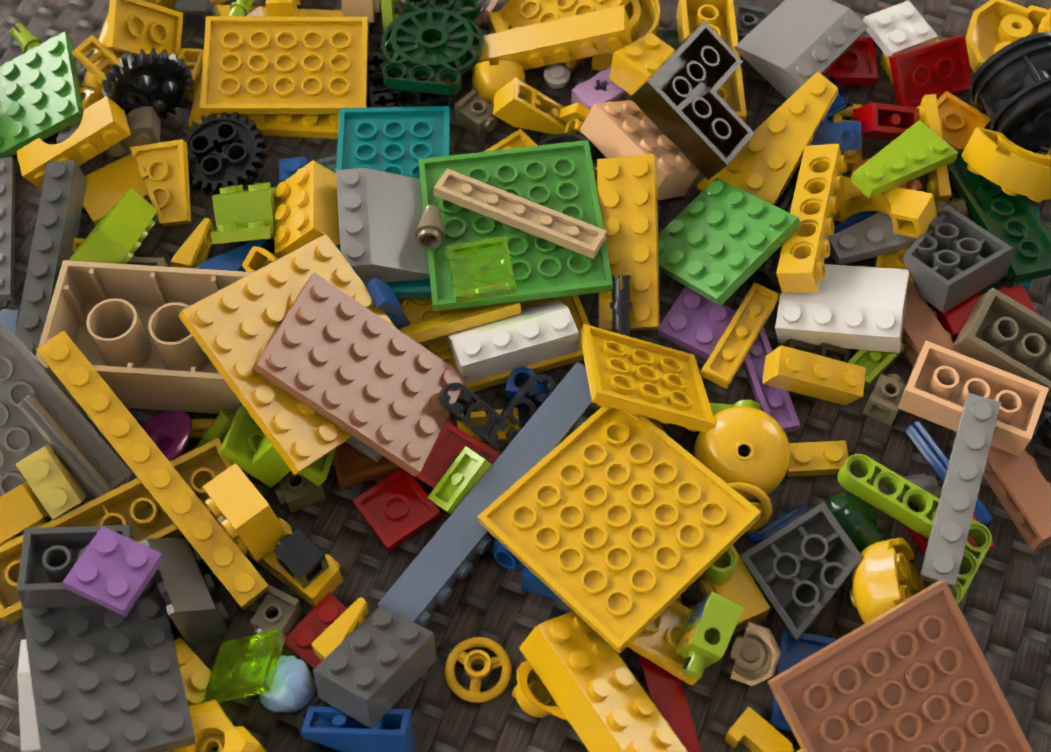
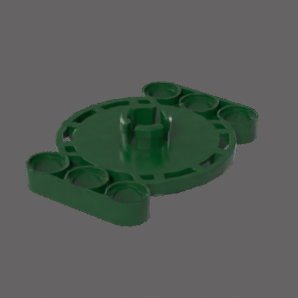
M404 0L407 13L394 19L382 35V53L387 62L382 69L383 83L386 87L397 90L441 95L458 93L461 89V75L474 67L483 52V36L480 28L474 21L480 16V1ZM414 1H421V2H423V3L418 4V5H413V4H411V2H414ZM438 4H447L448 6H447V7H437L436 5H438ZM463 7H473L474 9H472V10H463L462 8H463ZM474 45H479L477 51L475 52ZM387 51H392V58L389 56ZM392 73L401 74V76L398 78L389 77V75ZM419 76L428 77L425 81H418L415 78ZM446 79H453L456 82L452 84H445L442 81Z

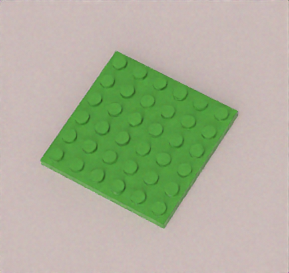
M589 140L418 159L423 210L428 205H435L441 209L445 235L444 241L438 248L427 249L434 312L612 291L613 281L606 240L603 242L595 258L592 259L434 196V186L448 168L604 229Z

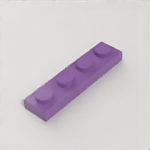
M763 327L743 361V367L756 402L761 404V411L773 417L785 433L798 431L800 422L788 391L762 384L765 358L767 354L772 352Z

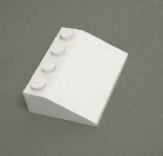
M825 264V279L820 280L818 293H781L775 325L778 343H785L789 339H795L814 345L826 343L845 349L900 353L910 274L908 269Z

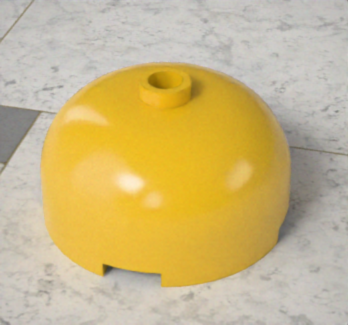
M731 407L714 415L715 427L707 433L699 432L694 445V457L724 482L749 483L757 486L768 495L782 482L790 463V446L783 428L769 414L752 407ZM741 445H745L750 450V455L742 457L738 453V448ZM738 492L749 502L758 500L751 494Z
M899 537L876 542L866 547L860 553L863 558L852 571L850 597L853 606L857 608L865 624L925 589L923 579L919 578L914 564L910 562V559H914L915 555L905 539Z

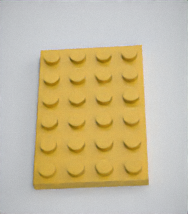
M206 16L200 98L201 114H222L223 112L227 114H233L234 112H237V114H339L340 108H367L368 17Z

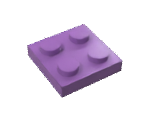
M685 286L660 324V329H657V336L708 360L737 311L723 304L719 306Z
M102 526L62 583L65 589L126 617L163 562V555Z

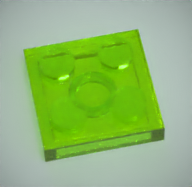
M507 236L447 246L457 303L517 292Z
M279 629L221 642L204 697L208 701L216 699L219 703L269 692L285 641L283 633Z

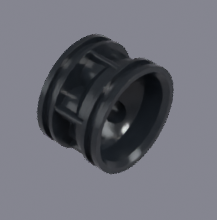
M1051 31L1028 35L1003 47L979 67L969 85L970 96L979 112L992 119L990 130L1003 133L1008 140L1017 146L1034 153L1038 152L1040 145L1051 148Z

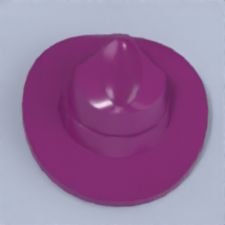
M170 411L149 419L141 427L170 462L183 454L190 439L192 421L190 416L183 411Z

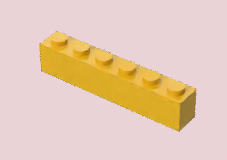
M622 5L484 35L483 52L476 64L490 61V65H498V60L515 62L521 65L524 70L616 52L631 44V23L625 7ZM474 45L475 52L477 51L479 45Z

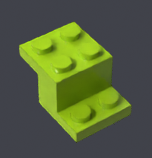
M271 182L248 185L249 190H243V185L220 188L219 194L212 195L217 228L216 231L211 232L212 244L274 237L276 187H271Z
M242 405L234 415L218 454L231 463H236L239 468L272 488L291 470ZM336 448L299 472V474L320 486L327 478Z

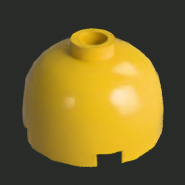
M498 60V65H490V61H484L472 68L473 89L477 91L478 96L494 106V93L516 77L525 83L524 68L515 62Z

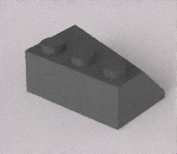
M946 204L941 210V215L937 219L934 218L929 224V229L926 233L920 235L906 251L903 260L920 296L944 313L1008 274L1013 247Z
M824 502L740 555L749 573L796 641L863 558Z
M185 537L154 538L141 541L142 545L163 555L164 560L154 576L160 582L157 586L167 605L168 615L190 648H195L228 632L224 620L229 618L222 600L215 602L212 592L217 590L209 572L203 574L200 565L205 562L195 549L191 548Z

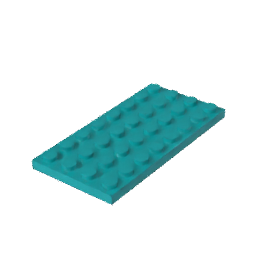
M449 106L340 108L336 170L369 168L420 179L418 159L450 156ZM339 243L336 247L341 252ZM430 279L386 283L395 292L397 298H432Z

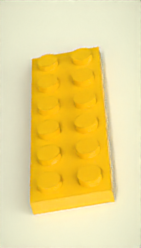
M655 154L597 159L598 199L603 228L607 231L605 240L611 275H620V290H622V275H631L630 297L631 302H633V308H631L630 330L660 329L657 157ZM612 291L599 293V328L612 331V309H610Z

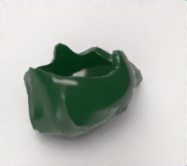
M849 491L844 493L838 492L837 495L828 497L826 506L859 552H862L871 544L883 541L884 534L877 527V516L871 504Z

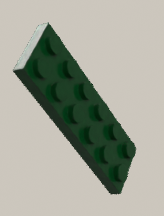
M965 148L957 149L958 155L956 160L947 164L949 180L976 224L1013 247L1008 275L1012 282L1017 283L1050 276L1051 234L1027 197L1020 194L1016 196L1008 195L1001 190V186L991 182L982 175L970 172L967 169L968 164L961 156Z

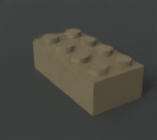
M995 288L990 289L977 299L952 348L967 357L1049 388L1046 397L1051 399V322Z

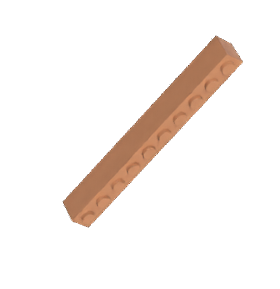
M909 278L901 342L906 345L903 353L911 366L914 367L925 341L960 353L952 348L954 343L951 334L944 330L938 321L934 309L928 306L926 301L920 296L916 285ZM990 445L983 473L985 480L1032 552L1051 545V483L1045 480L1037 468L1035 459L1025 449L1018 457Z

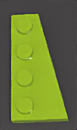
M919 120L855 170L850 182L870 199L954 162L958 152Z

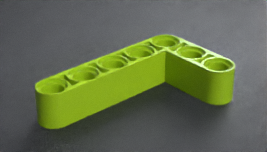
M851 455L838 472L837 476L840 485L845 490L929 539L939 498L866 455ZM850 468L860 471L862 478L855 477L851 473ZM878 485L886 486L890 491V495L881 492ZM908 502L916 504L919 512L912 511L908 506ZM973 518L968 536L976 541L977 547L971 546L966 541L960 565L963 574L958 573L956 585L950 588L957 604L964 597L992 542L989 529Z

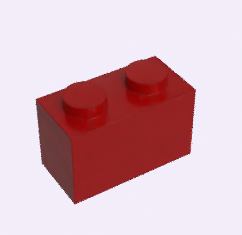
M871 103L853 109V121L861 122V138L893 141L919 121V108Z

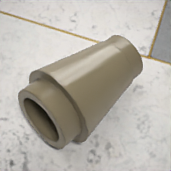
M428 205L424 208L415 232V238L419 246L424 249L438 248L445 238L441 209L435 205Z

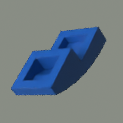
M375 277L368 282L366 286L376 308L384 311L395 326L400 328L408 326V319L392 288Z

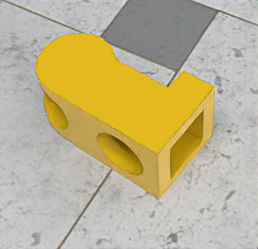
M749 706L724 738V741L734 749L741 742L752 752H794L791 742Z

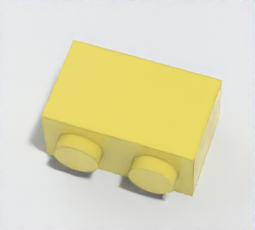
M50 444L45 445L15 464L52 520L80 504L87 497L63 459Z

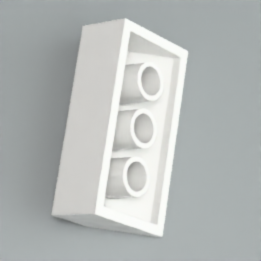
M559 300L524 309L517 316L446 335V339L457 370L461 372L462 376L468 377L465 382L466 384L511 371L517 367L528 366L578 351L579 332L569 308Z

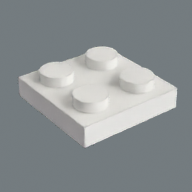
M909 0L863 18V21L869 26L866 31L888 59L889 56L935 43L938 37Z

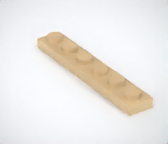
M448 168L434 186V196L592 259L595 258L606 239L607 231Z

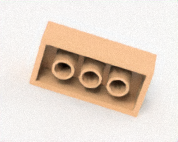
M630 100L594 103L580 131L607 158L655 154L657 157V200L685 196L700 171L657 128L650 118H647L639 110L640 108Z
M925 341L897 408L957 432L965 398L968 393L999 401L1001 405L991 446L1019 457L1032 439L1049 388Z

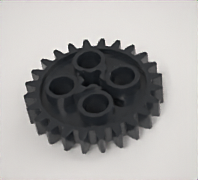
M153 48L150 54H146L141 49L139 56H135L130 52V59L126 60L120 57L121 65L111 64L112 72H105L106 80L102 81L104 88L102 89L103 96H107L124 110L125 114L139 107L150 106L154 108L158 117L161 116L166 120L167 113L177 114L176 107L184 109L183 101H190L189 94L194 93L192 87L194 80L189 66H186L183 58L178 60L176 53L168 56L167 50L157 54L155 48Z
M223 112L221 117H217L216 113H212L211 119L207 120L202 115L201 124L193 121L191 122L194 127L192 131L184 129L187 138H179L178 140L183 139L187 142L189 185L192 184L196 191L202 188L204 193L208 195L213 189L216 195L220 193V188L237 186L242 182L250 185L248 177L250 175L258 177L259 175L255 168L264 167L261 159L267 157L264 151L266 144L260 130L257 129L254 122H249L247 116H243L240 119L237 112H234L231 117L226 112Z

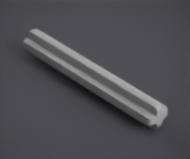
M30 394L18 403L20 410L95 498L114 490L34 395Z

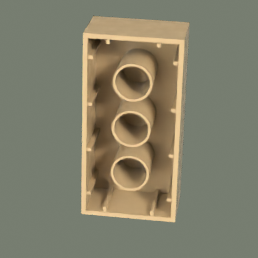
M63 260L38 348L64 330L126 408L219 414L222 409H226L235 414L243 404L178 315L183 309L253 272ZM37 352L35 357L41 362V364L58 382V384L64 389V391L70 396V398L76 404H78Z

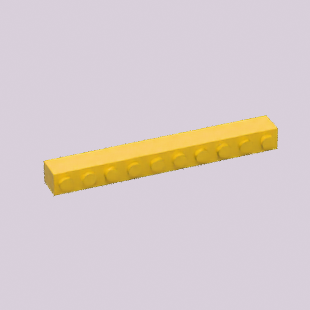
M63 330L37 348L36 351L242 610H245L264 595L269 588L266 581L67 333Z

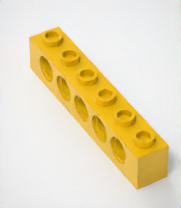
M839 144L810 145L804 148L790 210L791 214L799 218L801 226L783 243L776 272L782 293H818L820 280L825 279L824 260L830 255L829 236L834 234L833 216L839 210L837 196L838 193H842V173L847 170V159L845 155L841 154Z

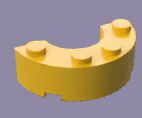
M630 0L625 6V10L631 23V43L650 33L658 36L659 1ZM614 52L592 56V70L602 71L610 68Z
M976 127L961 154L968 164L967 169L970 172L982 175L991 182L1001 186V190L1008 195L1016 196L1020 194L1027 196L1035 202L1051 199V148L1047 155L1037 154L1017 146L1008 140L1003 133Z

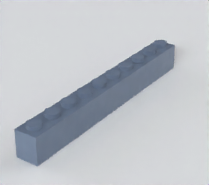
M578 362L573 366L377 604L378 607L382 605L424 628L427 626L432 618L430 614L437 604L441 606L448 600L453 591L451 589L458 578L463 580L473 567L471 562L478 553L483 555L493 542L491 538L493 535L478 522L477 516L582 425L594 410L598 411L601 406L592 402L586 367Z

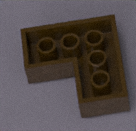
M704 21L685 38L632 94L630 99L709 180L729 165L755 133L716 93L743 61Z

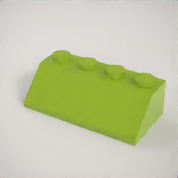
M130 188L98 222L68 261L126 264L133 257V253L141 245L142 240L148 235V231L156 223L152 218L158 210Z

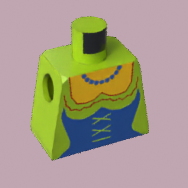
M715 592L710 593L691 607L676 649V653L686 659L681 670L684 675L699 680L705 668L721 660L744 607Z

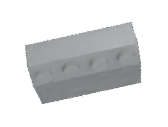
M785 0L734 47V50L788 100L817 71L823 75L856 43L869 26L850 8L832 0Z
M369 168L336 170L340 250L363 284L366 285L374 277L384 283L430 279L427 249L419 246L415 238V232L423 213L420 179Z

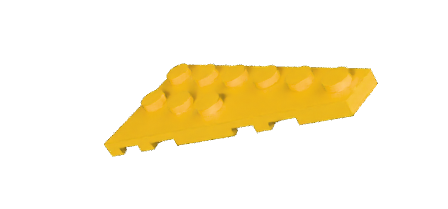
M817 71L754 131L755 134L727 167L709 180L705 177L696 185L698 191L702 192L717 177L775 206L801 162L805 146H809L812 142L816 129L820 122L824 120L838 94V87Z

